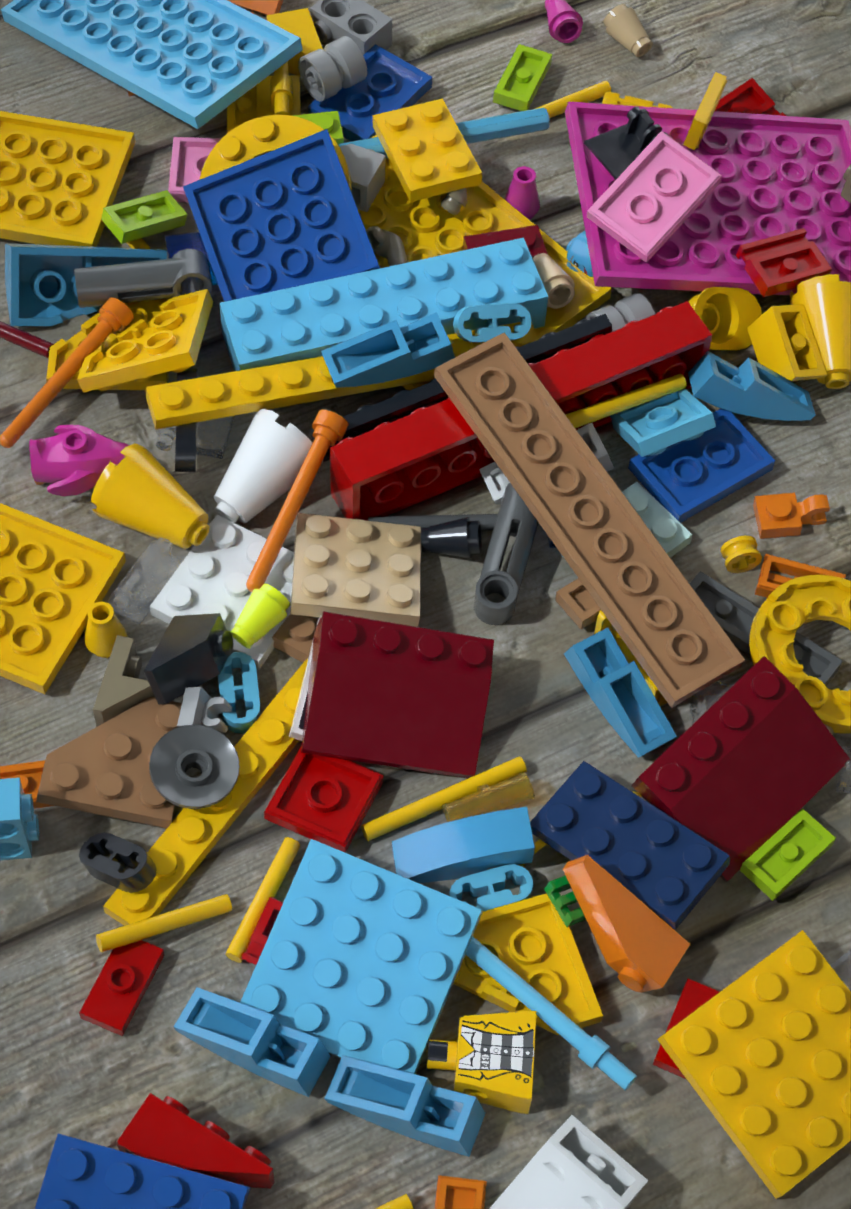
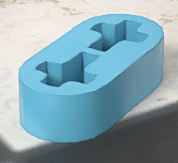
M521 304L475 305L459 310L454 317L453 327L457 336L467 342H486L504 332L510 340H516L528 333L531 328L532 319L527 308ZM510 310H512L514 316L520 317L521 320L519 325L514 326V332L512 333L509 326H497V319L509 317ZM474 312L475 319H488V327L476 328L475 335L472 336V331L464 328V321L470 320L471 313Z
M233 652L218 675L220 697L226 699L232 706V712H222V720L228 726V730L234 733L245 734L261 715L257 669L255 661L249 655L243 652ZM241 668L243 685L234 686L233 669ZM244 699L246 717L237 718L236 700Z
M504 865L456 880L451 886L449 896L461 901L462 893L469 892L472 897H478L475 907L482 909L484 912L531 898L533 879L529 871L520 865ZM512 879L514 885H521L518 895H512L510 889L503 890L506 880Z

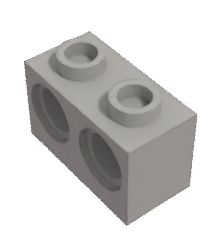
M319 0L310 8V15L321 43L329 44L343 36H348L358 45L363 55L375 44L385 50L392 46L393 19L363 0Z

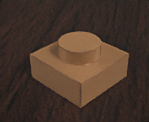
M579 578L556 592L555 601L581 630L597 620L601 609Z
M290 614L272 636L274 640L273 647L304 663L309 658L318 619L311 616Z

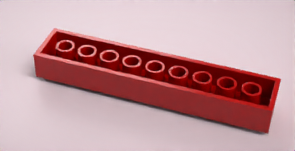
M686 301L674 307H665L650 317L640 321H631L623 326V328L606 335H597L584 344L571 349H562L550 358L535 364L529 363L528 365L566 415L677 374L684 376L686 380L685 389L691 388L688 372L709 351L712 333L689 302ZM447 398V400L430 407L418 408L410 415L396 421L384 422L375 427L374 430L357 437L345 438L337 445L330 447L331 495L345 518L368 521V517L389 516L482 476L479 469L495 461L451 399ZM608 416L592 422L594 428L611 422V418ZM583 425V426L578 427V428H575V429L578 430V429H580V428H582V427H584V426H586V425Z

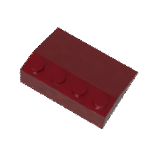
M323 611L314 632L301 753L462 778L475 776L492 677L494 640Z
M763 656L635 780L632 787L648 803L730 855V864L720 875L725 882H728L741 869L743 862L781 829L851 759L799 690Z

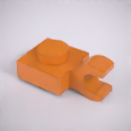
M795 492L755 496L753 503L760 539L801 535L802 525L825 524L827 522L825 512L830 510L827 495L823 494L810 496L798 503Z

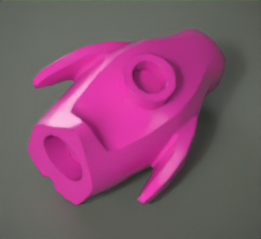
M59 425L54 430L58 435L35 440L30 439L29 450L32 476L36 485L52 483L47 487V491L51 494L59 496L79 495L96 485V482L110 461L118 465L126 457L120 451L130 445L115 441L81 425Z

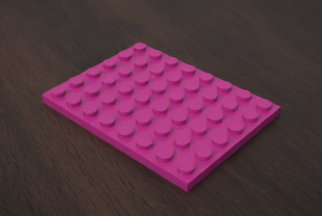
M568 102L565 117L595 286L703 291L710 287L741 288L749 291L751 294H761L744 269L746 264L743 259L738 260L736 257L740 245L802 228L807 231L805 235L807 240L815 243L831 266L832 271L830 274H839L840 281L851 282V203L840 196L846 182L843 178L844 173L851 164V128L849 120L714 111L699 147L693 150L684 146L683 143L697 110ZM634 107L646 109L654 121L653 125L659 124L662 127V131L666 132L669 137L722 175L718 186L647 263L587 218V210L614 183L615 179L584 142L628 124L627 114ZM797 288L773 295H790L791 291L796 294Z

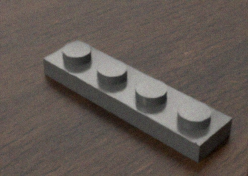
M700 571L691 581L690 586L732 643L751 656L749 646L750 630L759 608ZM796 632L793 643L795 658L799 664L803 665V672L808 676L818 678L827 686L840 669L842 660Z

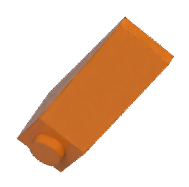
M589 855L567 862L563 868L566 878L606 963L618 973L620 982L627 988L641 993L663 988L690 946V943Z

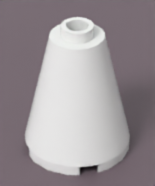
M260 409L254 416L214 495V499L218 504L215 508L217 513L233 523L237 520L242 523L248 522L289 491L313 443L292 423L285 427L275 422L280 415L267 409Z

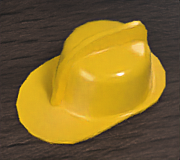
M710 287L704 289L700 294L693 296L688 301L712 333L709 349L741 350L748 348L752 344L747 327L762 315V311L756 297L749 291L741 288Z

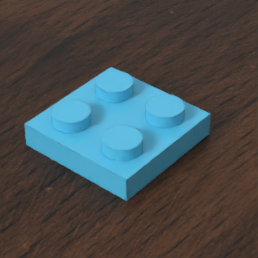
M686 389L610 416L614 430L641 457L660 454L668 446L683 440L697 439L705 431L716 427L713 413Z

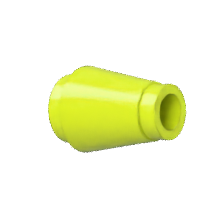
M266 583L260 589H254L234 628L230 631L232 637L242 646L250 649L254 643L259 641L287 617L286 610L291 605L289 600L276 588Z

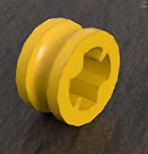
M738 536L722 545L720 551L722 557L726 559L725 567L727 571L742 573L752 570L761 563L762 556L760 551L757 550L758 544L754 537Z

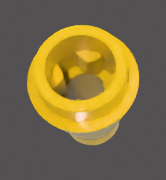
M96 602L88 610L84 642L87 649L93 654L102 658H109L117 635L127 637V633L115 615L113 607L107 602Z

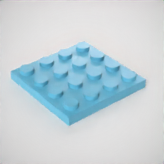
M311 839L240 1003L273 1014L281 1025L320 1038L327 1051L338 1057L343 1055L416 1074L483 911L480 908Z

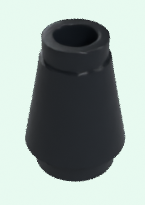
M469 517L429 527H422V552L471 558L472 554L481 553L482 534L480 521H470Z

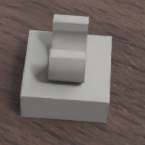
M188 687L185 689L177 727L203 725L224 734L227 732L228 726L218 717L222 712H232V706L223 697L211 698L202 687Z

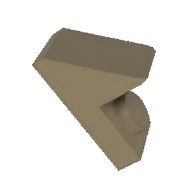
M119 635L116 637L93 707L96 727L142 701L155 697L148 680L138 679L142 667V657L137 656L134 638Z

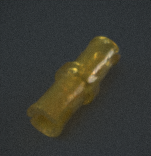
M522 772L518 776L490 787L486 783L477 787V792L451 803H445L442 805L446 821L451 822L470 816L504 810L528 799H534L535 794L528 776L525 772Z

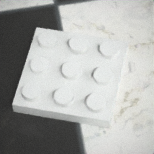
M216 515L209 525L210 530L205 540L200 545L193 546L150 605L152 616L170 624L174 616L220 613L226 629L231 631L234 628L252 593L247 589L246 582L267 539ZM282 547L265 583L280 591L291 604L294 552ZM290 605V607L286 610V612H287V617L290 615L291 605ZM286 618L259 641L254 643L250 649L242 646L233 638L234 647L232 653L243 652L249 655L255 661L256 669L260 670L274 649L272 636Z

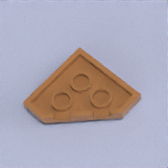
M150 697L47 754L36 802L168 828L172 821L174 804L163 798L154 787L150 777L149 762L152 750L159 739L169 731L177 728L182 703L171 701L168 704L159 705L155 697Z

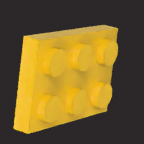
M443 98L372 115L373 128L410 202L482 184V171Z

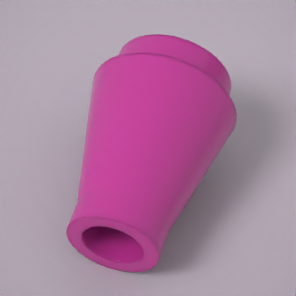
M546 0L545 8L547 10L549 33L552 38L561 43H570L576 40L582 32L583 19L581 15L565 0Z
M522 166L515 169L513 179L504 199L529 220L539 211L540 200L535 171L530 167Z

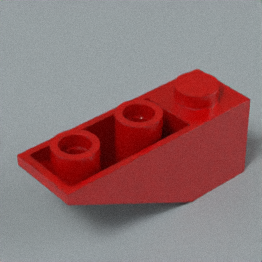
M150 1093L116 1142L120 1151L244 1186L271 1189L275 1183L273 1168L269 1166L271 1161L266 1155L251 1146H246L243 1150L228 1141L230 1136L224 1129L210 1121H206L204 1125L200 1124L188 1116L190 1112L182 1103L169 1096L161 1100Z

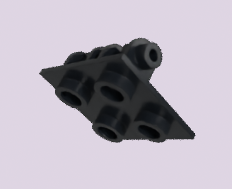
M632 108L627 114L628 124L584 142L615 180L662 131V127L659 124L653 125L654 121L646 109Z

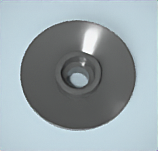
M184 725L169 731L156 743L150 756L149 772L154 787L167 801L183 808L201 809L219 803L233 790L239 775V758L233 744L219 731L203 725ZM190 768H197L201 771L202 775L192 778L187 776L185 772Z

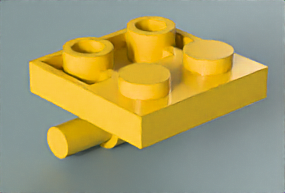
M288 61L275 70L273 76H267L227 107V133L242 123L262 116L301 115L300 75L289 76Z

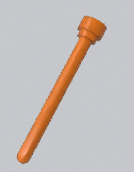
M113 297L106 301L99 309L100 316L97 318L99 323L0 435V445L2 447L11 448L79 371L86 356L97 350L111 333L116 334L118 331H124L134 319V315L127 305Z
M324 409L318 411L312 424L314 430L312 436L315 439L246 582V587L250 592H253L254 589H260L265 583L329 446H334L336 441H341L349 426L347 420L335 412Z

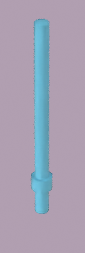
M472 937L465 954L527 1008L531 1011H536V1015L579 1051L578 1057L590 1068L598 1067L625 1091L633 1084L637 1075L609 1052L611 1047L596 1034L593 1037L587 1034L477 939Z

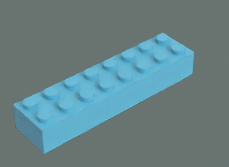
M524 238L221 302L220 315L222 334L234 371L321 357L323 356L321 351L394 320H397L399 327H403L436 312L446 334H454V317L459 310L467 306L503 303L521 304L529 311L534 329L545 326L548 294ZM510 310L509 317L497 319V326L521 322L520 317L514 316L512 310ZM474 312L471 313L470 320L464 321L465 329L475 330L478 327H488V319H475Z

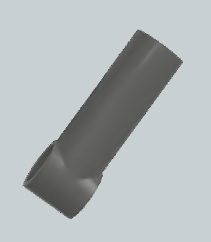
M196 249L181 250L174 254L172 259L74 269L79 308L103 306L110 297L116 298L123 303L168 299L208 289L210 294L212 292L207 256Z
M511 483L507 484L481 575L475 590L474 610L476 616L482 622L489 625L504 624L512 618L515 612L517 598L539 523ZM510 536H513L516 539L507 571H500ZM497 593L502 595L505 600L494 603L489 601L486 596Z

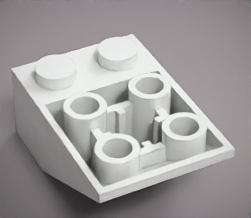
M571 1115L489 1209H627L648 1180L577 1118Z

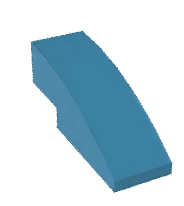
M437 312L403 327H399L397 320H394L321 351L336 388L377 384L409 377L432 370L455 358L452 345Z
M707 351L688 372L693 396L713 406L741 415L772 420H811L816 415L807 390L749 357L737 368Z
M608 627L573 645L564 653L567 661L595 705L638 758L677 737L635 661L628 663Z
M527 807L500 810L454 820L392 841L396 874L419 884L460 879L464 876L486 871L488 868L509 864L532 863L535 849Z
M198 987L174 1025L177 1032L222 1058L307 1097L311 1094L331 1057L320 1038L281 1025L273 1014Z
M343 1055L324 1098L328 1103L378 1126L468 1157L471 1154L486 1114L475 1096L433 1086L428 1077Z

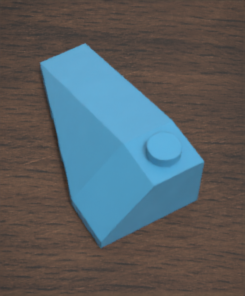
M5 244V287L10 325L53 326L71 318L97 312L102 306L79 308L74 269L167 259V250Z

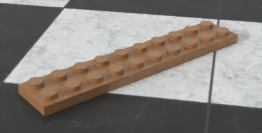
M505 332L435 368L434 377L671 708L743 665L745 659Z

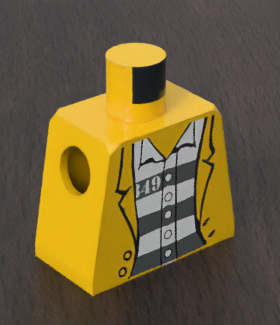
M536 1011L461 1017L459 1019L457 1042L429 1039L427 1068L455 1071L454 1091L475 1096L482 1104L521 1114H529L533 1088Z

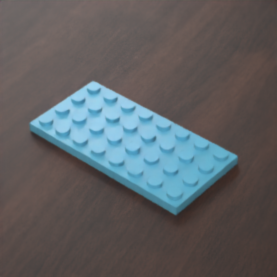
M13 0L1 9L5 22L196 129L202 127L303 50L300 37L228 0Z

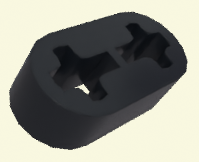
M98 833L90 837L80 849V861L94 878L129 893L139 892L152 883L156 876L157 869L155 863L146 850L111 833Z

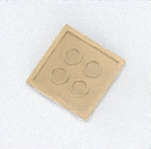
M298 513L295 530L290 614L320 617L323 611L418 627L420 620L421 527Z

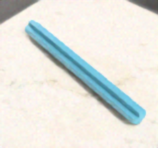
M538 108L456 124L466 143L470 144L547 130L550 118L546 108ZM378 137L338 144L339 147L354 144L386 155V158H388Z

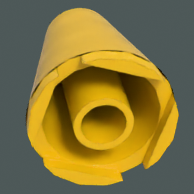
M839 274L818 276L803 281L797 285L796 294L791 291L790 304H804L827 376L823 379H817V381L825 384L829 389L844 388L851 381V282L840 281Z
M134 443L120 451L126 457L118 465L110 461L96 482L91 496V502L97 506L96 509H92L93 513L103 519L183 549H188L192 545H200L210 530V526L207 524L208 514L147 448Z

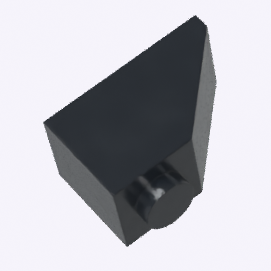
M220 613L182 615L172 618L144 669V673L159 705L168 704L184 695L186 688L198 687L221 673L228 657L232 654L234 644L232 634L226 629Z

